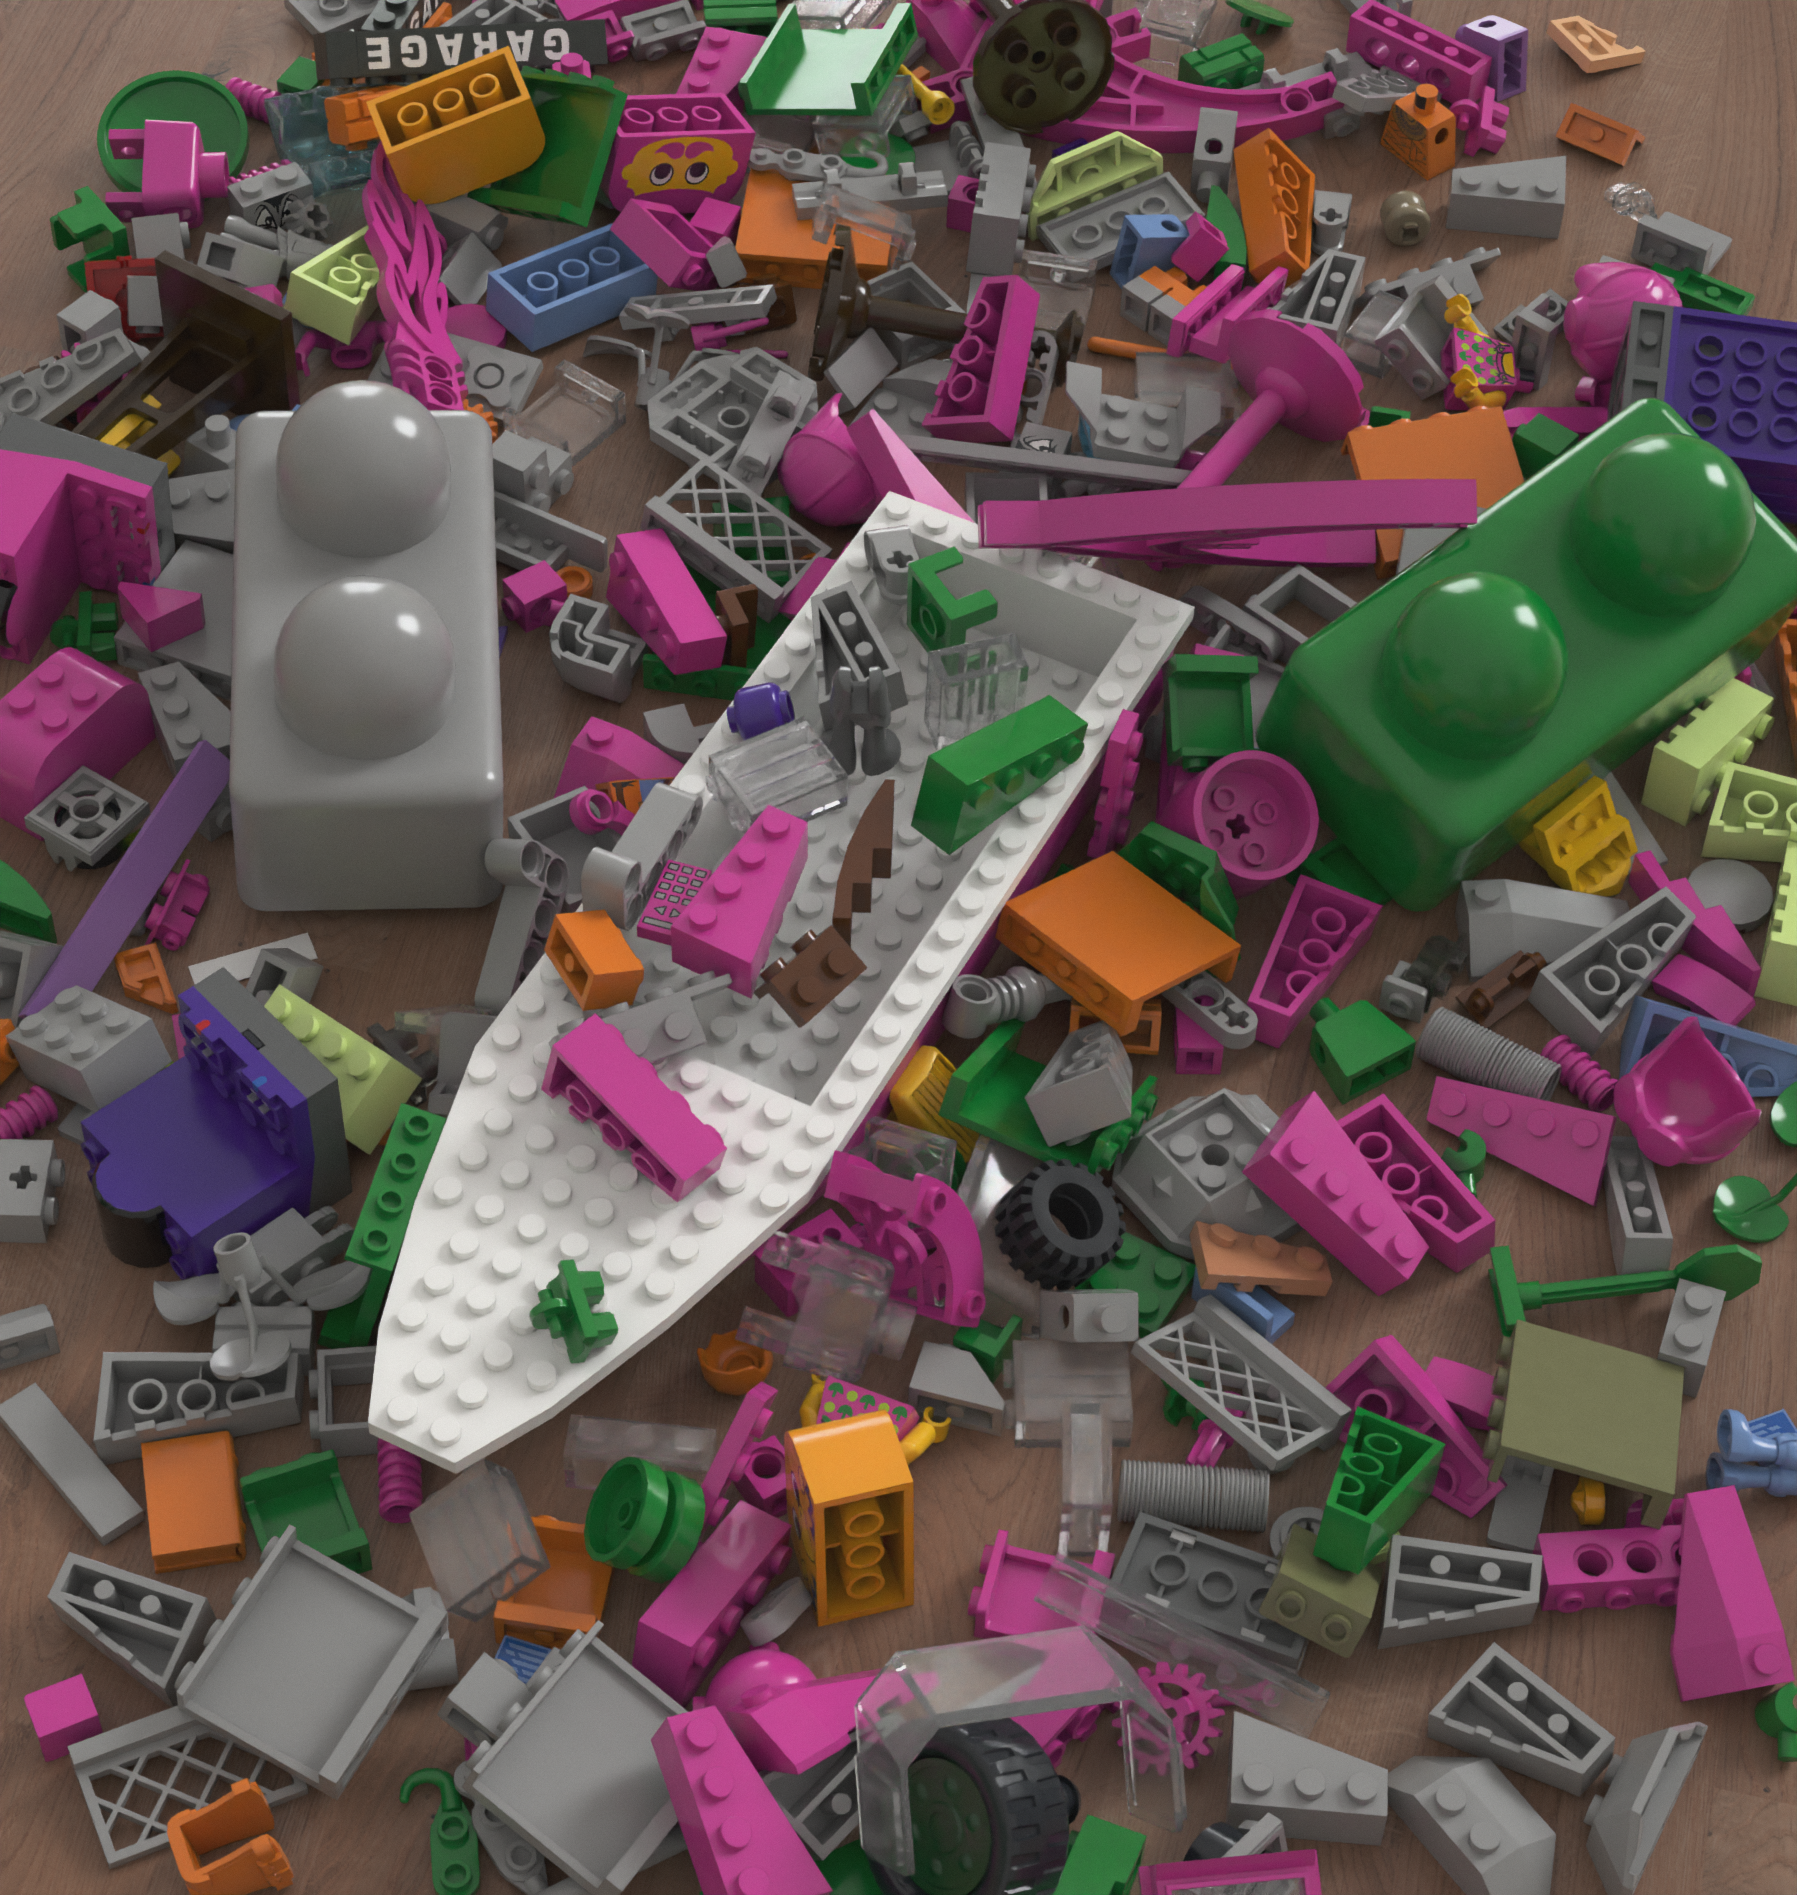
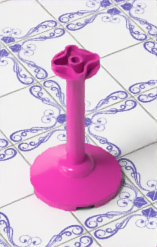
M1264 309L1249 312L1230 333L1228 355L1235 376L1254 402L1177 488L1222 486L1277 422L1302 436L1322 442L1345 439L1348 432H1351V430L1361 424L1366 414V409L1362 410L1358 394L1364 388L1360 374L1346 353L1322 330L1314 325L1307 323L1302 329L1290 321L1279 319L1278 317L1282 314V311ZM1144 561L1149 568L1155 571H1161L1164 567L1170 569L1181 568L1184 565L1183 563Z

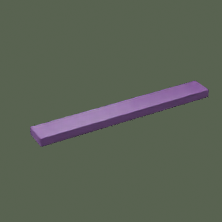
M207 740L198 742L24 1006L19 1014L22 1020L29 1015L41 1011L52 1003L55 997L65 989L78 985L92 992L229 781L230 760Z

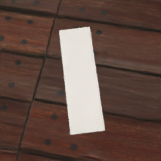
M307 932L188 966L194 984L199 983L223 967L240 981L250 978L261 949L289 948L310 960L317 959L318 957Z

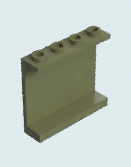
M1517 1319L1511 1337L1502 1336L1495 1358V1363L1502 1365V1367L1498 1366L1494 1376L1491 1394L1498 1396V1398L1494 1397L1487 1418V1426L1493 1427L1494 1430H1489L1482 1458L1490 1460L1487 1480L1497 1483L1507 1455L1643 1493L1641 1524L1660 1530L1675 1495L1685 1367Z

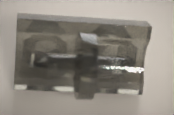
M378 1022L368 1027L367 1034L373 1039L374 1046L422 1078L409 1100L415 1107L426 1102V1087L433 1084L438 1078L439 1058L431 1050H427L411 1059L408 1054L419 1049L418 1039L414 1031L405 1022L387 1031Z

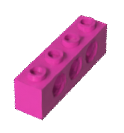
M1374 0L1367 1L1350 16L1346 52L1353 53L1357 51L1364 61L1379 68L1385 65L1421 84L1434 85L1438 92L1442 94L1441 98L1452 104L1463 99L1476 102L1481 98L1484 86L1488 85L1492 61L1491 56Z
M1681 1525L1661 1526L1660 1530L1652 1527L1538 1534L1533 1554L1543 1555L1539 1595L1541 1610H1558L1563 1613H1573L1583 1608L1595 1607L1621 1610L1632 1605L1657 1604L1663 1607L1675 1605V1589L1679 1587L1681 1556L1679 1555ZM1631 1568L1641 1569V1570H1643L1645 1573L1636 1572V1571H1634V1570L1631 1569ZM1582 1571H1589L1597 1576H1590L1583 1573Z

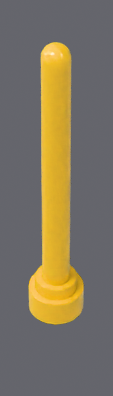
M901 64L895 77L921 101V109L924 116L936 125L946 123L954 113V102L942 91H931L904 64Z

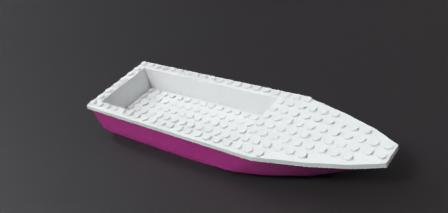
M891 491L886 494L743 686L745 688L773 682L780 687L781 691L787 690L789 692L795 712V724L789 726L786 737L780 740L750 745L742 739L739 732H731L726 709L669 785L698 795L703 799V808L698 824L675 861L711 870L712 874L768 804L808 822V859L792 899L787 903L783 913V922L778 934L775 933L769 948V957L765 967L761 969L757 978V989L765 982L760 974L779 957L785 962L792 958L795 953L790 947L805 933L812 929L818 935L832 925L837 880L848 844L865 809L885 779L895 780L891 879L873 878L871 913L852 912L851 949L868 968L801 1028L793 1022L769 993L761 999H758L753 994L752 999L736 991L725 988L722 991L692 1001L707 1042L651 1064L654 1066L658 1078L671 1091L679 1092L687 1100L691 1112L704 1125H711L718 1131L727 1150L720 1169L677 1203L633 1166L631 1152L627 1149L614 1151L602 1140V1133L596 1123L589 1118L582 1124L569 1113V1107L572 1104L561 1094L552 1099L541 1090L551 1053L548 1042L554 1036L559 1035L557 1027L582 1017L584 1020H587L595 1013L603 1019L601 1011L605 1010L583 1011L547 954L544 953L476 1044L416 1197L378 1329L368 1417L370 1434L455 1474L461 1472L556 1416L670 1328L726 1276L752 1258L761 1249L768 1246L825 1193L834 1150L860 1157L867 1149L893 1109L890 1102L892 1088L922 1045L934 1047L945 1030L942 1023V1015L953 982L961 975H981L1001 944L995 936L1002 908L1008 900L1040 885L1101 792L1103 786H1100L1109 738L1122 709L1139 713L1137 732H1140L1160 702L1163 693L1162 665L1173 656L1176 644L1192 622L1194 606L1047 550L979 549L978 524ZM908 525L919 559L953 546L956 547L963 557V564L939 572L936 575L956 600L986 589L998 602L996 618L967 629L965 640V654L982 647L989 648L992 646L995 650L994 664L956 679L947 680L906 625L907 604H892L881 596L872 569L868 566L865 555V531ZM852 581L901 670L908 705L891 711V723L885 728L894 732L900 741L901 756L899 762L891 770L875 776L866 775L862 771L861 746L864 738V729L859 725L855 726L857 765L853 774L848 776L838 775L826 769L817 757V743L825 729L818 704L819 690L815 662L816 649L813 634L811 597ZM1048 695L1088 723L1083 741L1084 750L1077 761L1067 766L952 854L948 855L911 826L929 755ZM583 904L579 906L576 912H583ZM642 914L631 930L626 931L619 928L623 938L635 956L640 959L645 969L643 981L639 985L633 1005L629 1006L630 1009L645 1004L644 996L658 989L671 986L673 993L689 988L688 980L700 975L672 962V948L670 945L637 937V924ZM574 1259L578 1271H600L604 1284V1296L599 1304H592L589 1307L592 1314L611 1312L614 1314L618 1326V1334L611 1345L594 1348L589 1353L585 1362L572 1364L567 1353L568 1348L564 1338L553 1339L549 1329L534 1328L529 1317L532 1308L540 1303L538 1292L547 1289L548 1282L559 1274L558 1263L561 1260Z

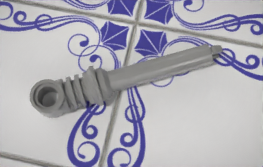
M1014 966L1004 976L1001 975L988 979L966 974L958 976L951 986L942 1015V1023L950 1033L958 1037L967 1039L977 1038L983 1035L987 1025L1008 1021L1013 1018L1018 1021L1028 1022L1037 1017L1045 1004L1073 997L1042 973L1036 974L1024 966Z

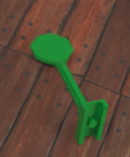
M1735 1244L1703 1248L1670 1271H1650L1539 1284V1281L1518 1283L1508 1245L1490 1248L1489 1253L1493 1269H1488V1277L1501 1336L1511 1337L1517 1319L1526 1322L1524 1311L1542 1309V1305L1659 1292L1666 1289H1674L1676 1292L1679 1278L1726 1291L1724 1301H1729L1759 1283L1762 1261L1759 1255Z

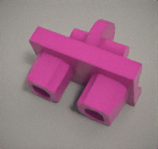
M1486 85L1482 90L1481 101L1478 104L1469 99H1463L1454 102L1449 109L1456 118V128L1462 131L1466 130L1464 153L1474 157L1479 148L1497 154L1506 140L1507 131L1501 128L1507 120L1509 107L1495 102V89Z

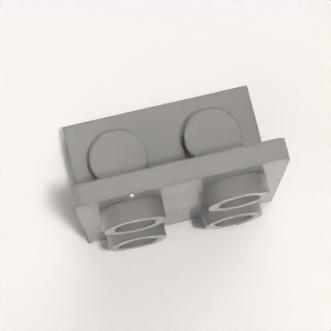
M1664 212L1659 219L1645 214L1638 222L1631 258L1646 263L1651 267L1656 262L1673 270L1683 271L1685 267L1708 275L1730 248L1732 238L1670 212Z

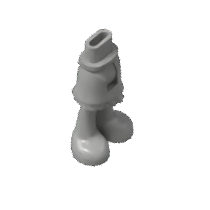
M232 214L226 219L224 232L220 233V236L249 244L284 258L279 278L287 277V280L290 279V273L334 246L296 234L290 229L287 233L279 226L275 234L248 223L240 216Z

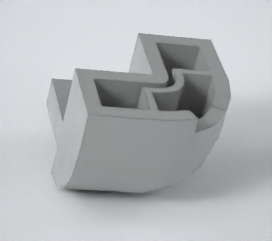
M570 594L554 619L549 632L552 661L563 681L582 692L617 703L626 700L632 692L631 680L643 662L644 653L648 654V645L642 638L610 629L609 605Z

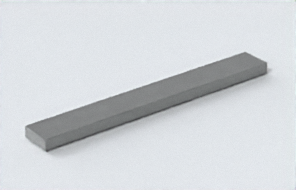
M896 433L920 461L1013 473H1047V477L1149 490L1176 489L1191 473V470Z

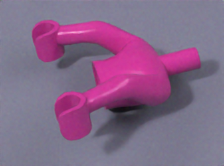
M366 321L350 345H347L317 329L309 330L302 336L295 350L297 370H303L305 377L310 376L307 358L314 347L331 350L332 361L340 368L353 369L363 367L371 362L375 347L383 342L385 343L384 350L389 366L387 348L388 344L392 341L393 331L387 321Z

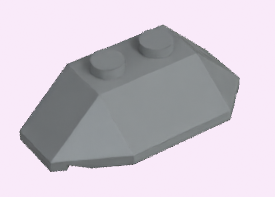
M1694 1722L1669 1727L1632 1739L1624 1757L1614 1754L1603 1779L1604 1783L1610 1785L1605 1798L1595 1794L1583 1823L1592 1826L1586 1842V1848L1607 1895L1634 1894L1697 1758L1708 1728L1707 1725L1701 1722Z
M1413 1756L1388 1773V1804L1466 1895H1550L1556 1833L1490 1758Z

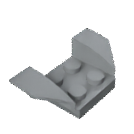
M928 359L884 378L883 388H878L852 423L873 408L895 433L936 438L921 425L926 413L932 414L938 399L934 395L940 380H946L952 363Z
M1069 361L1066 363L1065 393L1090 427L1093 456L1096 458L1175 468L1182 459L1185 450L1220 423V392L1186 385L1179 405L1175 409L1156 403L1150 404L1126 399L1121 396L1101 394L1102 368Z

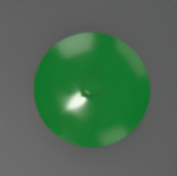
M162 71L146 75L131 82L111 99L98 125L97 146L102 165L110 180L122 192H142L143 159H114L108 140L109 129H145V120L194 122L199 127L205 152H226L229 162V177L233 176L235 178L241 172L249 151L250 136L245 113L236 97L216 80L190 71Z

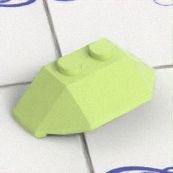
M1116 131L1051 159L1042 171L1031 197L1029 213L1026 212V215H1029L1027 223L1028 237L1031 241L1039 239L1036 226L1163 174V157L1159 152Z

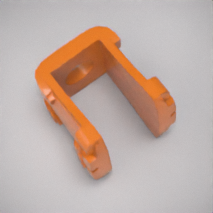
M244 1778L231 1784L232 1791L199 1810L186 1809L177 1813L169 1820L167 1824L169 1843L179 1872L186 1883L190 1895H246L271 1886H275L277 1891L293 1885L292 1878L294 1875L289 1860L279 1843L268 1834L261 1835L274 1829L275 1823L268 1801L256 1781L250 1783L248 1778ZM261 1835L221 1859L202 1867L199 1855L239 1840Z

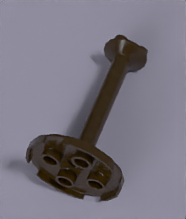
M976 0L993 22V25L984 33L973 59V88L985 113L1004 129L1029 135L1043 133L1041 129L1043 127L1054 126L1065 119H1068L1071 123L1082 117L1102 96L1114 70L1115 56L1111 52L1112 37L1109 32L1111 30L1105 17L1086 0H1024L1019 4H1016L1013 0Z
M839 224L835 226L833 234L836 235L835 245L840 246V249L832 247L827 259L814 328L815 339L812 356L819 357V359L810 357L808 378L821 382L825 377L824 370L836 359L846 340L860 336L864 332L865 327L955 344L960 343L967 330L964 322L968 314L872 296L869 283L865 279L860 278L858 274L851 227ZM1075 310L1070 311L1056 331L1034 327V331L1050 333L1057 343L1059 358L1054 379L1056 387L1060 388L1063 386V383H1066L1067 361L1076 363L1083 335L1084 323H1081V317H1077ZM1040 343L1038 348L1031 349L1038 360H1040L1042 353L1050 352L1047 350L1045 343Z

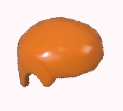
M735 1329L721 1335L714 1333L705 1350L703 1348L697 1349V1356L705 1381L716 1391L734 1396L747 1394L761 1381L764 1382L773 1367L774 1358L768 1341L754 1330Z

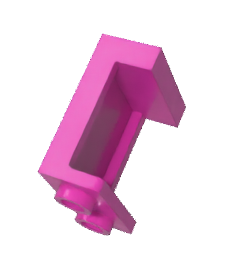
M999 1529L994 1546L986 1544L983 1550L979 1569L980 1574L986 1575L983 1587L974 1586L969 1601L967 1615L975 1617L974 1637L1037 1651L1055 1639L1061 1641L1071 1630L1095 1650L1103 1619L1106 1590L1113 1576L1116 1554L1096 1550L1093 1564L1091 1565L1010 1546L1008 1544L1009 1531Z

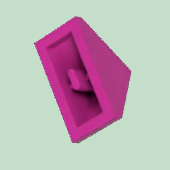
M119 582L117 588L122 618L150 652L204 628L206 622L202 593Z

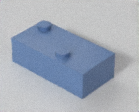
M611 223L489 272L486 311L533 352L618 317L631 297L656 295L658 275L610 230L613 225Z

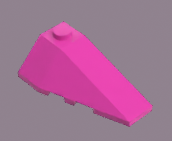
M591 716L571 744L554 798L586 786L587 789L596 790L595 784L609 781L675 778L684 767V764L630 730Z
M904 1664L770 1687L769 1684H763L744 1692L740 1696L742 1702L727 1710L726 1714L739 1744L755 1769L799 1775L851 1743L849 1731L860 1727L868 1728L880 1720L877 1712L878 1708H889L901 1704L935 1678L937 1673L934 1666Z

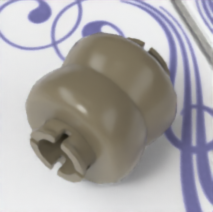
M1399 191L1388 196L1382 203L1380 218L1384 224L1385 235L1390 242L1398 246H1411L1422 241L1428 235L1431 227L1430 216L1426 212L1425 202L1419 194L1413 191Z

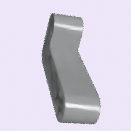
M660 782L656 783L612 852L595 847L589 853L581 874L583 911L605 909L616 927L626 931L631 930L645 909L668 859L676 860L696 828L703 808L702 797Z
M495 838L488 844L485 851L484 860L487 872L504 884L505 889L475 993V1008L480 1015L498 1016L545 953L544 948L555 914L561 913L570 877L567 862L536 840Z

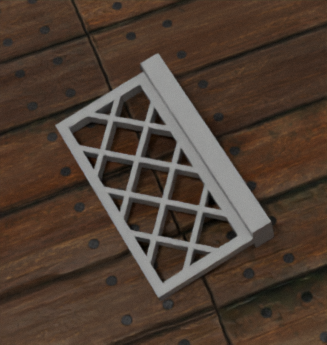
M705 456L660 498L655 495L645 504L640 526L642 531L663 528L680 558L721 589L725 590L755 584L758 589L757 615L767 623H770L779 614L778 610L813 561L818 557L829 558L833 550ZM705 473L718 483V489H697L696 479ZM674 500H691L693 513H679L670 504ZM699 500H720L722 513H700ZM727 500H743L750 506V513H729ZM752 523L754 536L733 537L731 524ZM759 523H774L782 529V536H761ZM702 524H724L725 537H712L703 530ZM734 547H756L757 560L745 561L735 554ZM763 547H784L786 560H765ZM792 547H807L816 555L811 560H793ZM767 571H788L789 581L783 587H780L767 577Z
M1211 1294L1199 1299L1192 1313L1136 1341L1130 1352L1272 1471L1277 1470L1317 1446L1323 1451L1334 1446L1352 1411L1346 1404ZM1155 1349L1175 1353L1176 1360L1162 1357ZM1186 1356L1207 1360L1208 1367L1188 1363ZM1189 1378L1210 1382L1211 1389L1198 1387ZM1222 1385L1242 1389L1243 1396L1222 1392ZM1254 1394H1255L1257 1397H1259L1261 1400L1255 1399ZM1225 1407L1245 1411L1247 1419L1233 1416ZM1257 1414L1277 1418L1279 1426L1259 1422ZM1290 1424L1293 1425L1296 1429H1291ZM1261 1437L1281 1441L1282 1449L1276 1452Z
M178 1705L67 1746L73 1770L80 1784L109 1869L171 1846L168 1839L167 1826L157 1822L169 1798L199 1810L209 1805L207 1801L218 1779L229 1784L242 1780L243 1778L223 1770L234 1747L258 1756L179 1710ZM212 1737L227 1743L216 1767L190 1757L197 1741ZM185 1746L182 1753L175 1750ZM162 1755L177 1762L166 1786L141 1776L149 1759ZM260 1757L249 1779L250 1783L255 1781L257 1783L267 1763V1760ZM136 1764L133 1772L125 1769ZM185 1765L211 1776L200 1799L174 1789ZM113 1774L127 1780V1783L117 1803L113 1804L95 1796L90 1781ZM290 1774L293 1784L272 1791L263 1786H258L267 1799L269 1807L272 1808L308 1794L306 1782ZM136 1784L161 1794L150 1818L124 1808ZM100 1809L111 1813L106 1824ZM119 1817L145 1827L136 1844L115 1851L110 1834ZM152 1831L160 1833L157 1836L149 1838Z

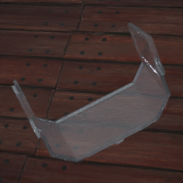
M1085 1625L897 1651L857 1699V1703L854 1706L858 1754L854 1755L861 1847L866 1851L869 1858L904 1876L914 1875L915 1864L907 1768L939 1728L1118 1701L1120 1702L1129 1814L1172 1833L1181 1832L1183 1830V1820H1187L1182 1746L1176 1740V1730L1173 1726V1721L1130 1663Z

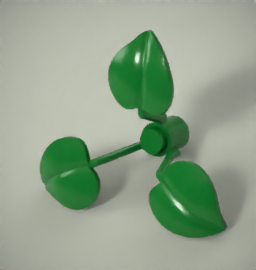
M1797 1081L1780 1094L1769 1115V1122L1773 1133L1782 1143L1791 1147H1797ZM1797 1173L1773 1197H1771L1767 1187L1754 1178L1734 1176L1726 1179L1719 1185L1714 1194L1712 1216H1714L1716 1223L1722 1229L1740 1240L1765 1243L1777 1239L1783 1234L1789 1224L1787 1214L1777 1204L1781 1203L1797 1186Z

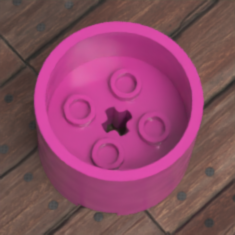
M1246 750L1221 758L1176 790L1163 810L1160 825L1216 851L1234 897L1238 900L1258 892L1302 864L1315 844L1319 826V815L1311 787L1293 765L1271 753Z

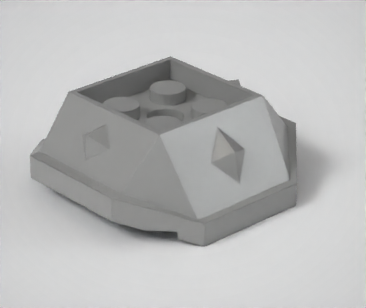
M757 346L741 350L740 355H721L701 360L647 401L650 440L684 461L689 469L705 456L727 472L779 370L797 380L816 387L792 436L800 432L818 412L816 382ZM777 466L767 486L778 478Z
M1223 1088L1207 1096L1189 1097L1143 1124L1136 1137L1131 1136L1125 1151L1122 1154L1118 1153L1116 1156L1112 1189L1117 1197L1168 1252L1194 1259L1189 1234L1195 1221L1211 1225L1215 1223L1224 1224L1234 1231L1253 1236L1266 1235L1279 1243L1304 1229L1242 1173V1170L1279 1119L1257 1094L1240 1095Z

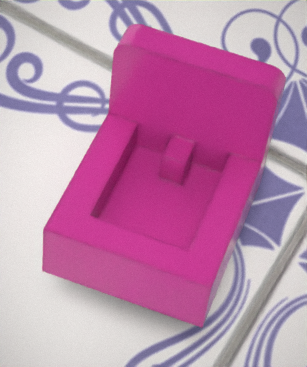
M613 10L582 19H605L607 57L610 62H617L628 55L635 36L632 30L623 31Z

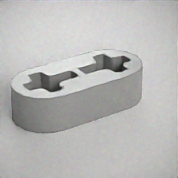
M800 1577L789 1579L770 1590L742 1619L740 1626L753 1647L761 1646L784 1633L812 1603L813 1598Z

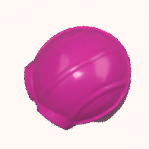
M1602 262L1581 266L1574 276L1575 285L1579 289L1575 299L1567 303L1564 313L1563 327L1565 338L1569 341L1571 347L1570 354L1576 363L1596 381L1600 382L1612 378L1633 301L1682 307V301L1676 288L1663 275L1635 264Z
M842 393L835 394L800 432L790 438L785 445L783 456L777 466L778 479L791 503L794 505L795 510L802 513L808 519L829 527L865 523L883 500L846 430L847 426L839 417L838 404Z
M1693 1016L1685 1018L1649 1054L1639 1060L1628 1074L1619 1079L1614 1089V1108L1619 1119L1631 1129L1632 1136L1637 1140L1638 1147L1644 1155L1654 1163L1669 1167L1681 1163L1708 1164L1719 1161L1734 1151L1761 1120L1762 1111L1756 1109L1745 1084L1739 1078L1734 1068L1706 1038L1698 1018Z

